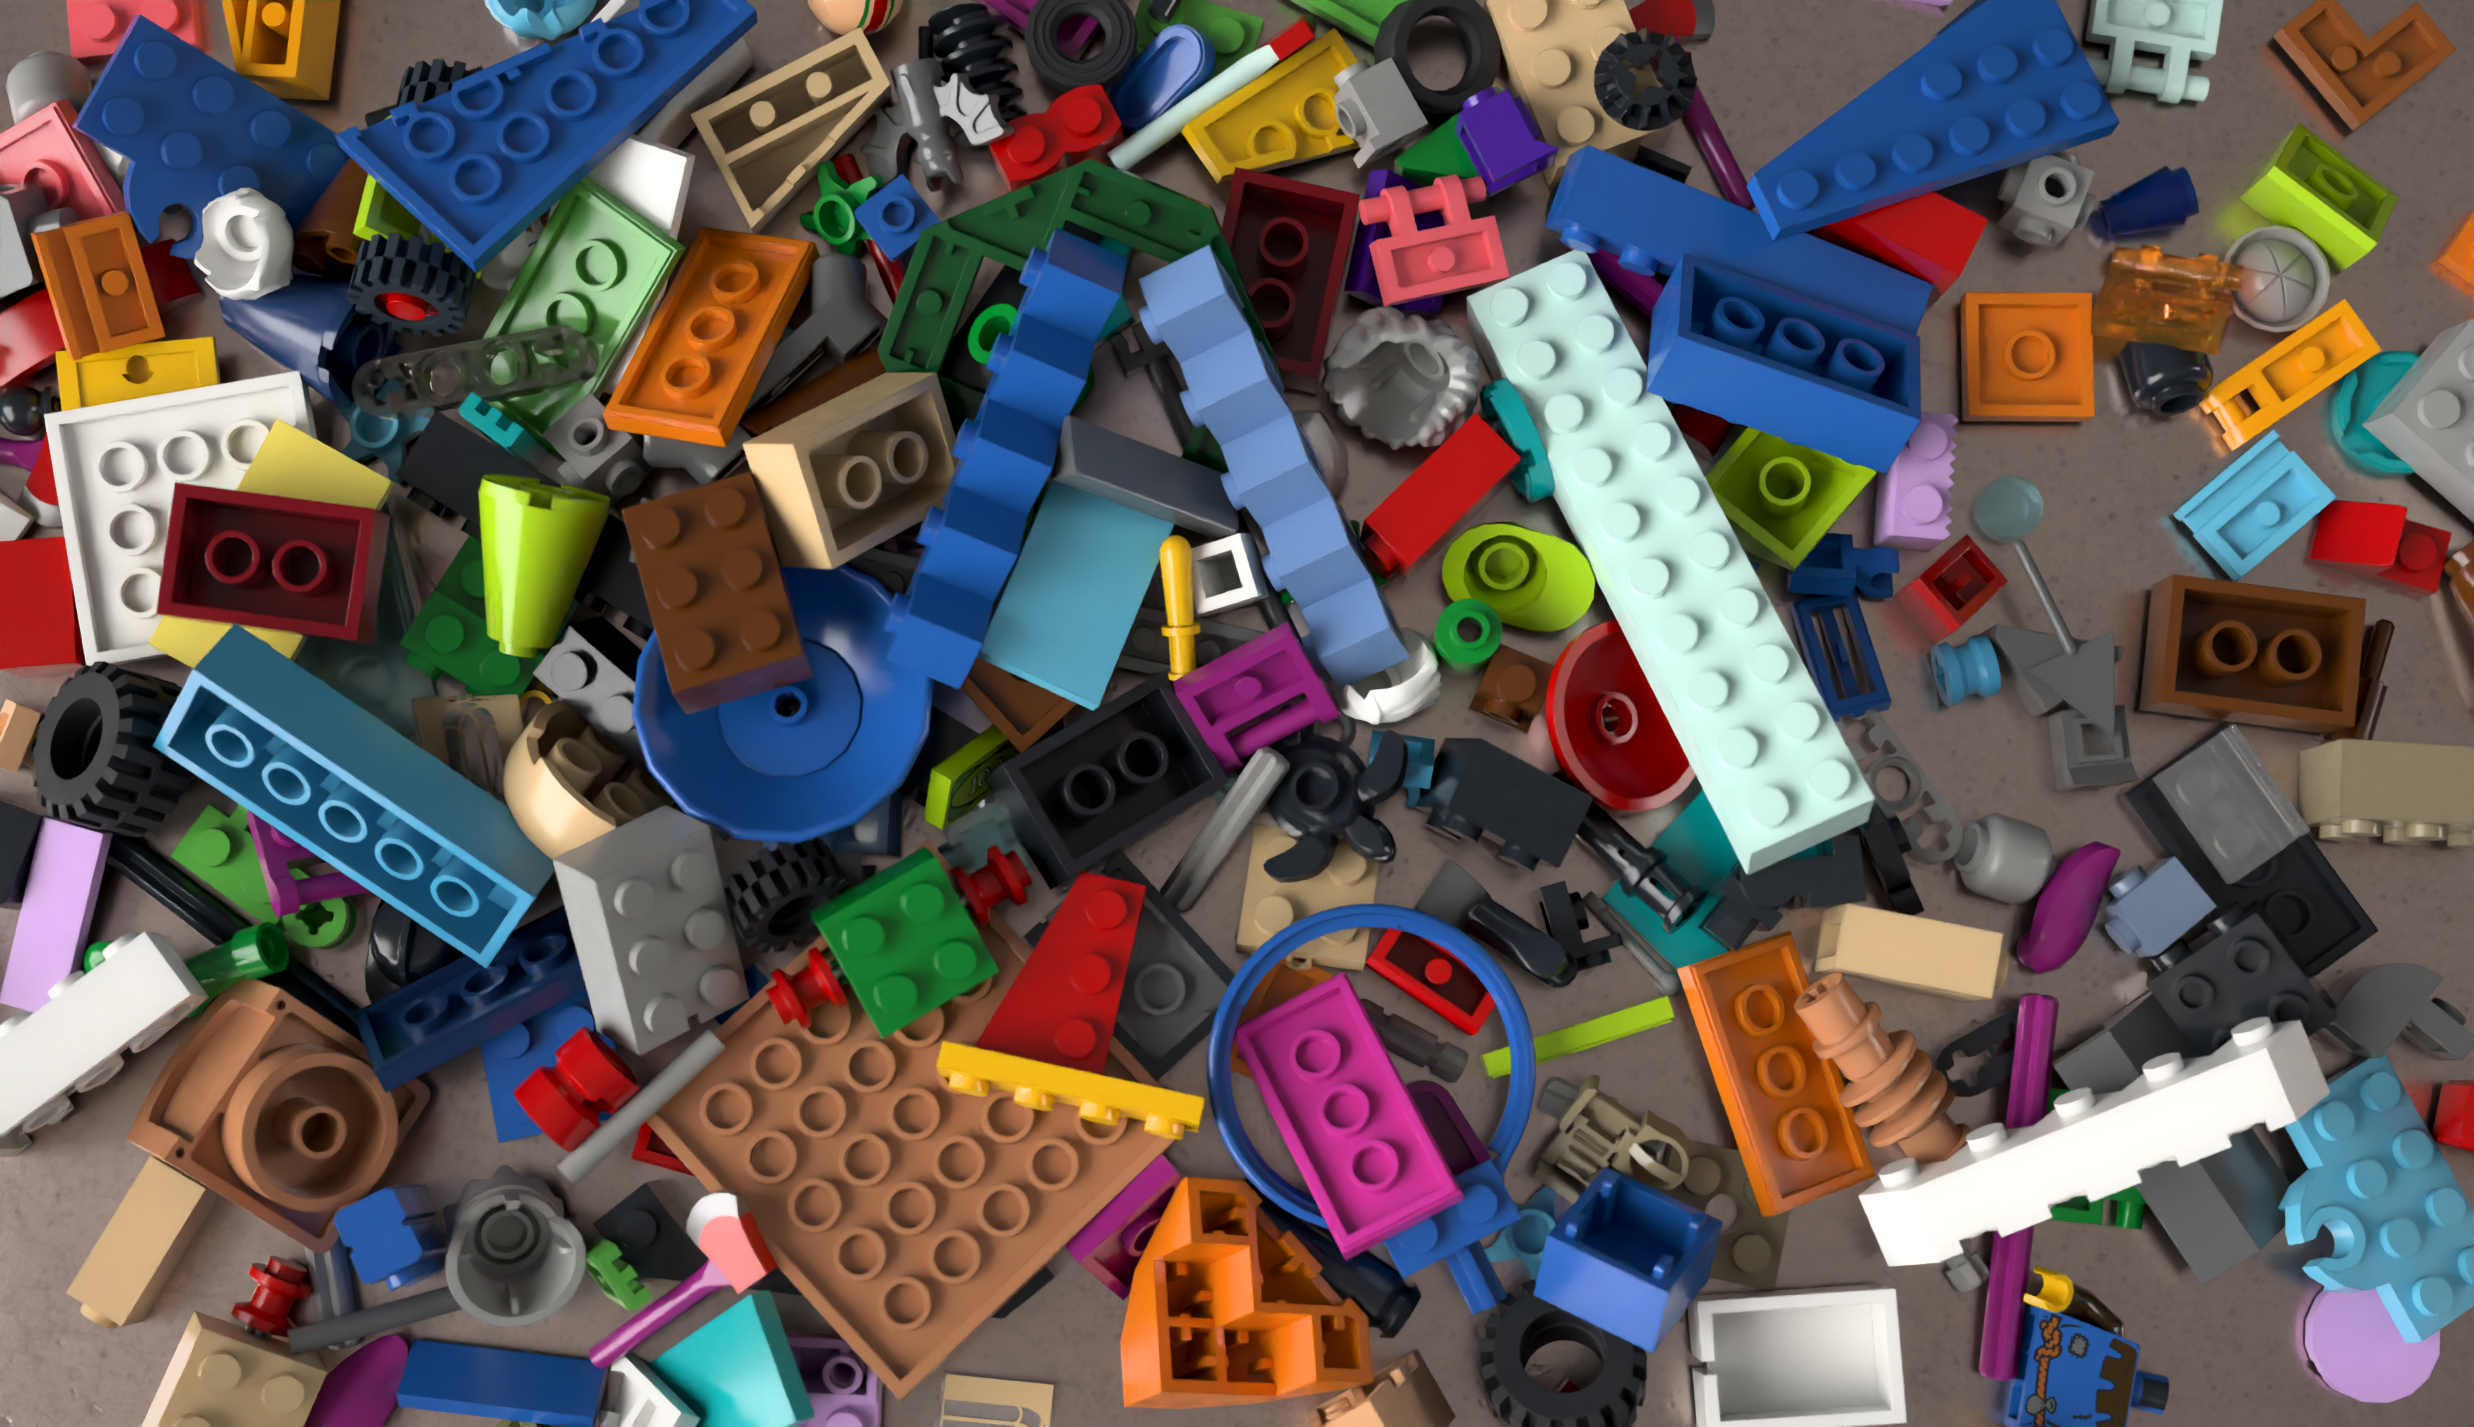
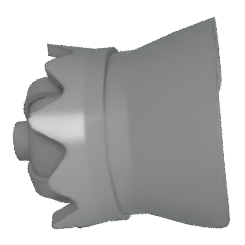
M501 1165L489 1179H473L468 1181L458 1202L444 1207L443 1215L447 1230L445 1246L448 1250L445 1266L447 1283L456 1302L473 1318L489 1325L506 1328L535 1324L559 1311L577 1291L586 1266L584 1240L576 1227L570 1221L564 1219L562 1199L552 1194L546 1182L540 1176L523 1177L510 1166Z

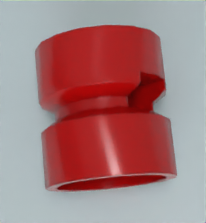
M582 1026L555 1051L557 1064L554 1067L540 1065L513 1090L515 1098L528 1116L546 1135L569 1153H572L600 1127L599 1115L602 1112L615 1114L642 1089L640 1081L628 1065L603 1039L586 1026Z

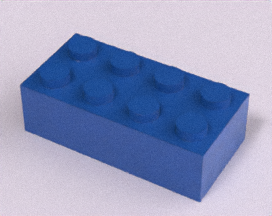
M1682 254L1652 309L1646 392L1661 396L1672 403L1684 404L1722 417L1730 423L1742 424L1780 437L1788 443L1803 445L1841 458L1849 464L1861 465L1886 474L1921 421L1920 336Z

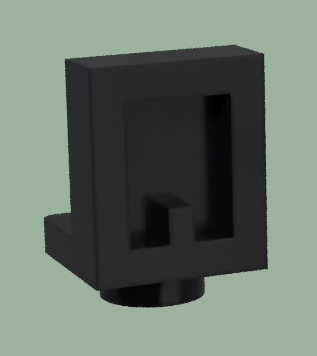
M1565 881L1540 887L1534 891L1547 935L1559 941L1576 958L1578 971L1612 962L1609 949L1624 945L1621 934L1616 933L1583 943L1580 931L1588 929L1589 922L1583 900L1578 891L1569 893Z

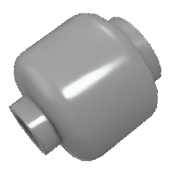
M39 51L29 55L9 72L6 81L7 94L16 125L54 102L67 98L79 115L93 90L90 75L84 64L74 57L53 51Z
M1991 813L1980 818L1976 823L1969 824L1963 830L1962 845L1954 855L1955 866L1960 871L1966 888L1977 894L2013 905L2026 903L2040 890H2044L2050 876L2056 871L2057 866L2056 857L2052 854L2051 841L2044 829L1999 813Z

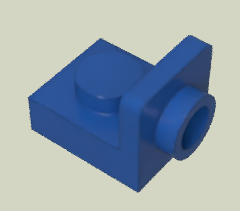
M903 174L855 210L857 221L892 262L900 259L917 245L922 230L941 222Z

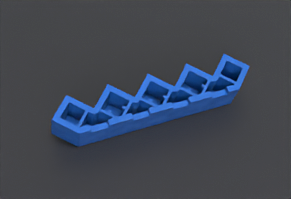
M1057 227L1045 250L1035 246L1031 250L1019 283L1027 286L1010 332L1008 335L1002 332L998 334L986 362L985 369L992 371L993 375L975 420L972 421L967 418L964 420L953 445L951 455L959 458L952 479L940 508L931 505L919 531L917 542L925 545L906 595L897 592L886 614L882 629L892 633L885 660L960 689L984 644L993 602L1018 557L1027 515L1053 468L1064 418L1070 414L1087 381L1095 342L1121 295L1128 258Z

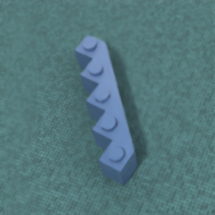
M1208 245L1138 279L1147 306L1138 310L1144 328L1155 345L1165 341L1180 363L1189 388L1180 392L1183 406L1193 425L1198 428L1206 424L1221 446L1229 469L1228 472L1221 475L1224 489L1234 508L1240 510L1247 507L1261 527L1270 552L1261 557L1263 567L1274 589L1279 592L1286 588L1301 608L1310 633L1301 637V641L1316 670L1320 672L1326 669L1339 688L1344 689L1346 684L1352 685L1411 658L1392 607L1381 585L1376 586L1373 576L1367 567L1363 556L1364 550L1342 505H1337L1325 480L1324 468L1302 423H1297L1283 392L1285 388L1262 341L1258 342L1250 324L1243 314L1242 308L1244 304L1236 287L1211 247Z

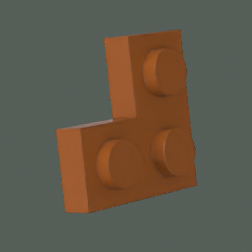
M2317 0L2273 36L2352 131L2360 127L2457 50L2417 2L2370 39H2368L2336 0Z

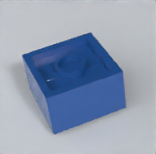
M1604 1167L1547 1235L1534 1296L1654 1353L1707 1283L1723 1221L1608 1167Z

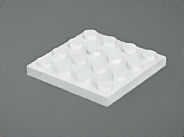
M299 371L44 414L86 665L92 666L94 662L100 661L119 665L169 656L148 643L163 618L162 615L156 614L174 484L178 482L236 490L277 418L317 439L309 388Z

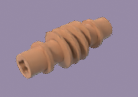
M1838 972L1819 979L1797 998L1794 1003V1009L1816 1037L1812 1044L1813 1051L1819 1058H1832L1843 1072L1844 1077L1851 1080L1839 1094V1102L1842 1106L1848 1108L1861 1104L1854 1114V1122L1857 1126L1865 1128L1875 1125L1869 1134V1141L1873 1146L1880 1148L1896 1142L1907 1158H1915L1917 1164L1946 1161L1968 1144L1966 1136L1973 1130L1969 1125L1963 1123L1955 1124L1946 1112L1954 1101L1956 1091L1947 1088L1948 1084L1943 1073L1932 1068L1931 1058L1928 1053L1916 1048L1917 1042L1912 1032L1903 1029L1887 1034L1879 1024L1883 1016L1879 1006L1871 1001L1863 1003L1844 976Z

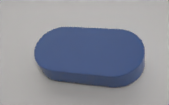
M1184 24L1169 26L1133 61L1123 79L1111 87L1108 98L1121 121L1122 129L1133 133L1138 132L1199 89L1208 80L1214 69L1216 55L1214 45L1206 33Z

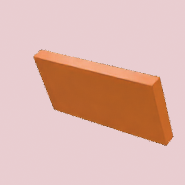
M701 227L602 414L608 428L617 431L727 447L810 280L811 265L820 257L816 243Z
M1791 931L1740 947L1738 951L1731 950L1677 969L1762 1218L1775 1216L1875 1177L1876 1174L1860 1128L1854 1122L1853 1108L1844 1107L1839 1102V1094L1845 1087L1839 1068L1832 1058L1822 1059L1816 1055L1812 1046L1816 1037L1794 1009V1003L1797 998L1810 985Z

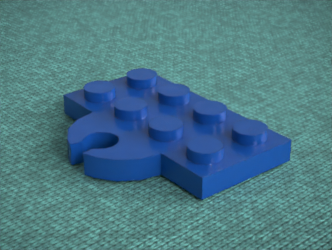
M142 15L134 16L72 125V128L130 161L123 183L125 211L129 212L136 232L145 242L153 243L160 235L159 217L167 206L179 204L189 212L192 222L191 229L184 238L172 243L169 253L171 256L184 259H195L196 251L201 248L204 239L202 224L204 208L208 206L210 201L238 191L240 188L250 187L280 206L286 212L285 217L292 227L294 238L299 224L350 158L339 147L335 137L336 132Z

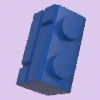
M416 1183L383 1188L338 1211L337 1215L333 1218L345 1247L353 1246L354 1248L350 1258L362 1283L375 1284L386 1281L389 1290L394 1291L405 1285L406 1287L412 1286L443 1270L438 1259L448 1253L445 1246L447 1230L442 1220H435L433 1217L437 1212V1208L426 1185H418Z

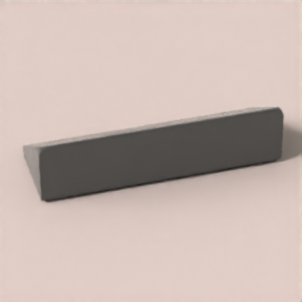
M1068 415L1064 418L1051 475L1052 480L1211 538L1237 534V510L1232 505L1222 484L1221 475L1224 473Z

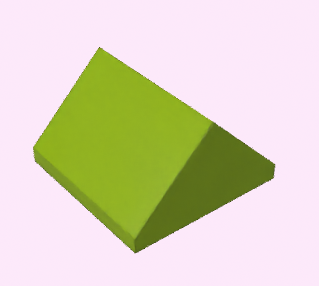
M2298 122L2239 199L2273 225L2298 229L2314 240L2327 258L2329 267L2340 274L2369 253L2378 243L2399 197Z
M1748 427L1705 476V479L1742 549L1794 572L1875 478L1877 472L1861 465L1849 464L1841 458L1803 445L1788 443L1780 437Z

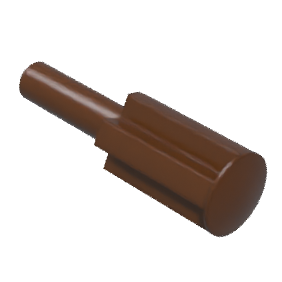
M2380 619L2376 621L2359 676L2355 726L2333 733L2331 737L2333 740L2373 739L2388 687L2383 685L2384 682L2380 681V677L2395 629V625L2389 620Z

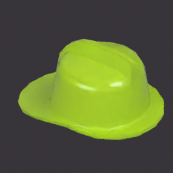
M1514 522L1483 523L1466 529L1451 542L1443 558L1442 581L1448 596L1454 602L1462 599L1480 600L1488 604L1497 613L1500 622L1524 629L1553 632L1570 627L1586 614L1594 599V573L1589 560L1575 545L1557 536L1528 529Z

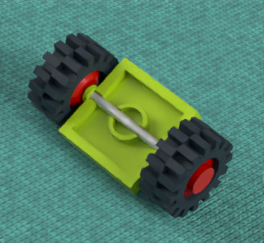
M433 59L432 66L424 60L416 62L414 68L409 66L405 70L395 108L410 101H413L415 106L451 91L453 82L483 69L477 67L474 72L465 70L466 63L455 61L454 67H449L444 59ZM368 174L353 234L365 240L361 243L348 290L350 304H356L355 310L361 315L372 314L371 321L379 325L389 322L392 324L391 330L401 333L403 327L412 329L413 335L424 336L426 330L430 331L434 337L444 336L445 330L451 334L459 332V328H463L466 323L475 281L480 279L482 269L478 273L473 271Z

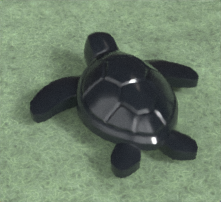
M1284 705L1280 711L1291 705ZM1305 727L1269 746L1288 760L1290 768L1268 799L1267 805L1274 820L1282 829L1293 837L1300 839L1295 846L1268 859L1263 864L1264 870L1272 879L1280 883H1294L1313 878L1329 866L1337 846L1347 843L1351 844L1352 849L1359 856L1370 862L1387 864L1395 860L1397 847L1393 835L1384 823L1373 817L1375 805L1395 795L1402 786L1406 776L1408 746L1401 735L1393 730H1387L1381 739L1373 761L1367 768L1356 752L1346 744L1324 736L1306 735ZM1254 754L1244 759L1245 766L1235 770L1238 775L1241 774Z

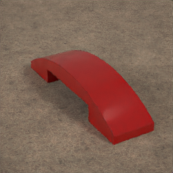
M173 238L140 248L160 318L204 295L186 259L169 255L172 243L176 242ZM47 287L0 314V398L7 390L13 387L29 386L35 383L32 374L56 362L55 352L66 351Z

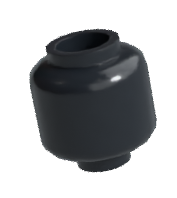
M2167 317L2148 320L2136 328L2135 336L2127 341L2120 352L2121 366L2133 401L2144 409L2153 410L2159 416H2172L2193 409L2204 399L2203 393L2206 392L2213 382V369L2202 336L2190 324L2173 323Z

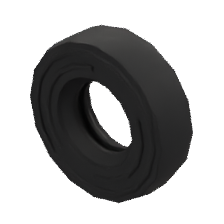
M1038 0L1028 15L1024 39L1030 64L1047 84L1063 93L1081 86L1095 84L1101 85L1104 91H1106L1123 79L1133 63L1138 42V32L1133 12L1124 0ZM1080 15L1097 20L1104 28L1106 34L1105 45L1100 53L1086 60H1075L1066 56L1057 43L1058 31L1062 24L1068 19Z

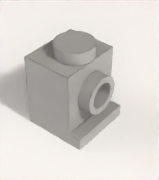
M1391 57L1370 67L1366 59L1347 67L1334 77V81L1339 88V91L1333 97L1336 103V118L1343 132L1349 138H1355L1361 148L1353 157L1359 169L1411 143L1428 124Z

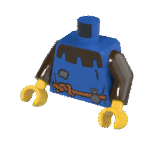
M2035 1266L2033 1272L2041 1274L2043 1277V1289L2036 1297L2026 1293L2024 1295L2026 1304L2018 1375L2015 1379H2011L2003 1425L2008 1427H2127L2130 1409L2158 1415L2162 1414L2167 1405L2169 1395L2168 1377L2137 1370L2140 1347L2138 1343L2125 1339L2123 1321L2095 1294L2084 1287L2072 1283L2067 1275L2042 1266Z

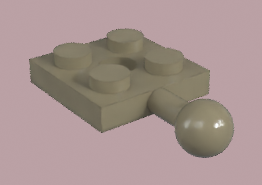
M1687 1139L1690 1145L1688 1172L1682 1183L1674 1189L1662 1193L1704 1213L1708 1202L1713 1197L1726 1194L1734 1200L1738 1209L1735 1224L1730 1229L1720 1232L1709 1278L1775 1291L1790 1210L1775 1216L1762 1218L1739 1150ZM1668 1143L1663 1165L1672 1169L1679 1163L1681 1157L1679 1152ZM1611 1164L1608 1166V1168L1618 1172ZM1599 1165L1596 1171L1589 1176L1585 1184L1575 1178L1583 1191L1586 1190L1603 1167Z

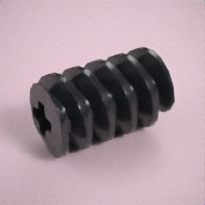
M977 3L953 5L932 15L928 20L930 32L937 36L933 42L935 56L942 59L941 66L944 76L941 77V80L948 84L954 73H966L969 77V83L975 91L983 95L997 94L999 96L998 109L1006 123L1017 117L1027 115L1026 112L1009 111L1008 106L1024 98L1022 89L1004 87L1003 82L1013 79L1019 74L1017 65L998 62L999 58L1014 51L1013 43L1007 39L993 38V35L1009 27L1007 17L989 15L987 6ZM952 119L951 128L958 131L953 138L955 145L977 146L970 143L963 128Z

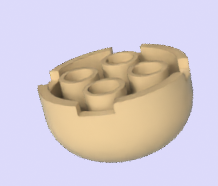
M557 701L544 706L517 739L506 760L503 772L505 805L509 807L515 821L527 838L552 860L664 805L686 814L671 795L639 766L636 767L624 784L610 782L630 758L565 701Z

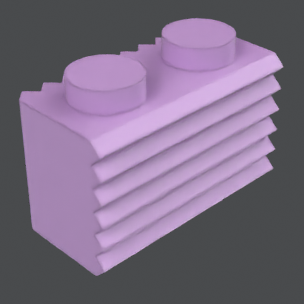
M1921 411L1920 423L1888 472L1884 474L1878 471L1874 547L1884 546L1900 550L1929 552L1951 535L1945 527L1952 522L1946 514L1952 510L1947 501L1953 497L1948 490L1954 485L1949 476L1955 472L1950 463L1956 459L1951 453L1957 446L1952 441V438L1958 434L1952 426L1959 421L1953 414Z

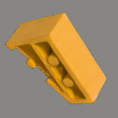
M222 0L236 73L278 98L329 100L341 0Z

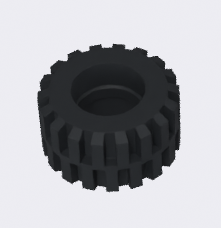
M104 661L94 662L92 666L85 665L77 670L74 678L68 677L61 685L57 696L52 698L47 707L46 715L40 723L37 732V742L33 750V786L38 788L36 797L40 805L46 807V813L54 818L124 837L143 836L148 829L154 830L161 825L165 814H171L178 805L179 797L183 791H186L191 779V771L153 747L183 688L177 686L176 683Z
M1535 1279L1521 1284L1523 1297L1520 1299H1516L1509 1292L1507 1298L1499 1302L1501 1315L1490 1314L1485 1324L1486 1339H1481L1480 1345L1481 1371L1488 1407L1494 1418H1501L1502 1427H1632L1637 1420V1406L1643 1407L1646 1395L1647 1354L1645 1349L1534 1296ZM1563 1340L1581 1343L1599 1356L1604 1367L1594 1382L1579 1391L1571 1393L1548 1391L1534 1383L1525 1372L1528 1360L1542 1346Z

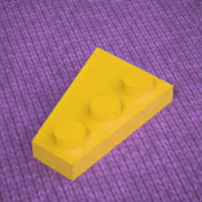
M1334 28L1187 123L1181 132L1217 183L1233 180L1235 167L1265 172L1360 148L1356 139L1349 138L1341 129L1335 114L1336 103L1333 100V97L1339 91L1334 77L1347 67L1357 63L1358 60Z

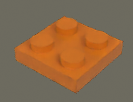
M1965 292L1962 295L1960 306L1963 421L2089 422L2095 417L2092 293Z

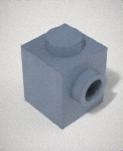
M2173 856L2156 860L2146 870H2143L2137 864L2124 872L2109 885L2108 889L2114 896L2100 906L2099 909L2109 920L2105 924V929L2113 941L2126 953L2132 954L2136 952L2141 958L2159 955L2217 906L2179 860Z

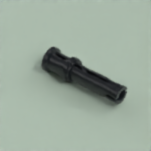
M1561 770L1551 775L1576 788ZM1592 801L1585 816L1609 836L1612 842L1607 844L1583 821L1575 837L1621 877L1619 885L1622 887L1621 891L1628 898L1637 896L1663 920V930L1668 934L1675 933L1699 910L1708 896V890L1702 885L1693 887L1667 863L1668 855L1661 848L1650 847L1646 849L1605 810ZM1624 854L1630 855L1634 861L1631 864L1628 863L1623 857ZM1656 883H1661L1673 894L1674 899L1669 900L1656 888Z

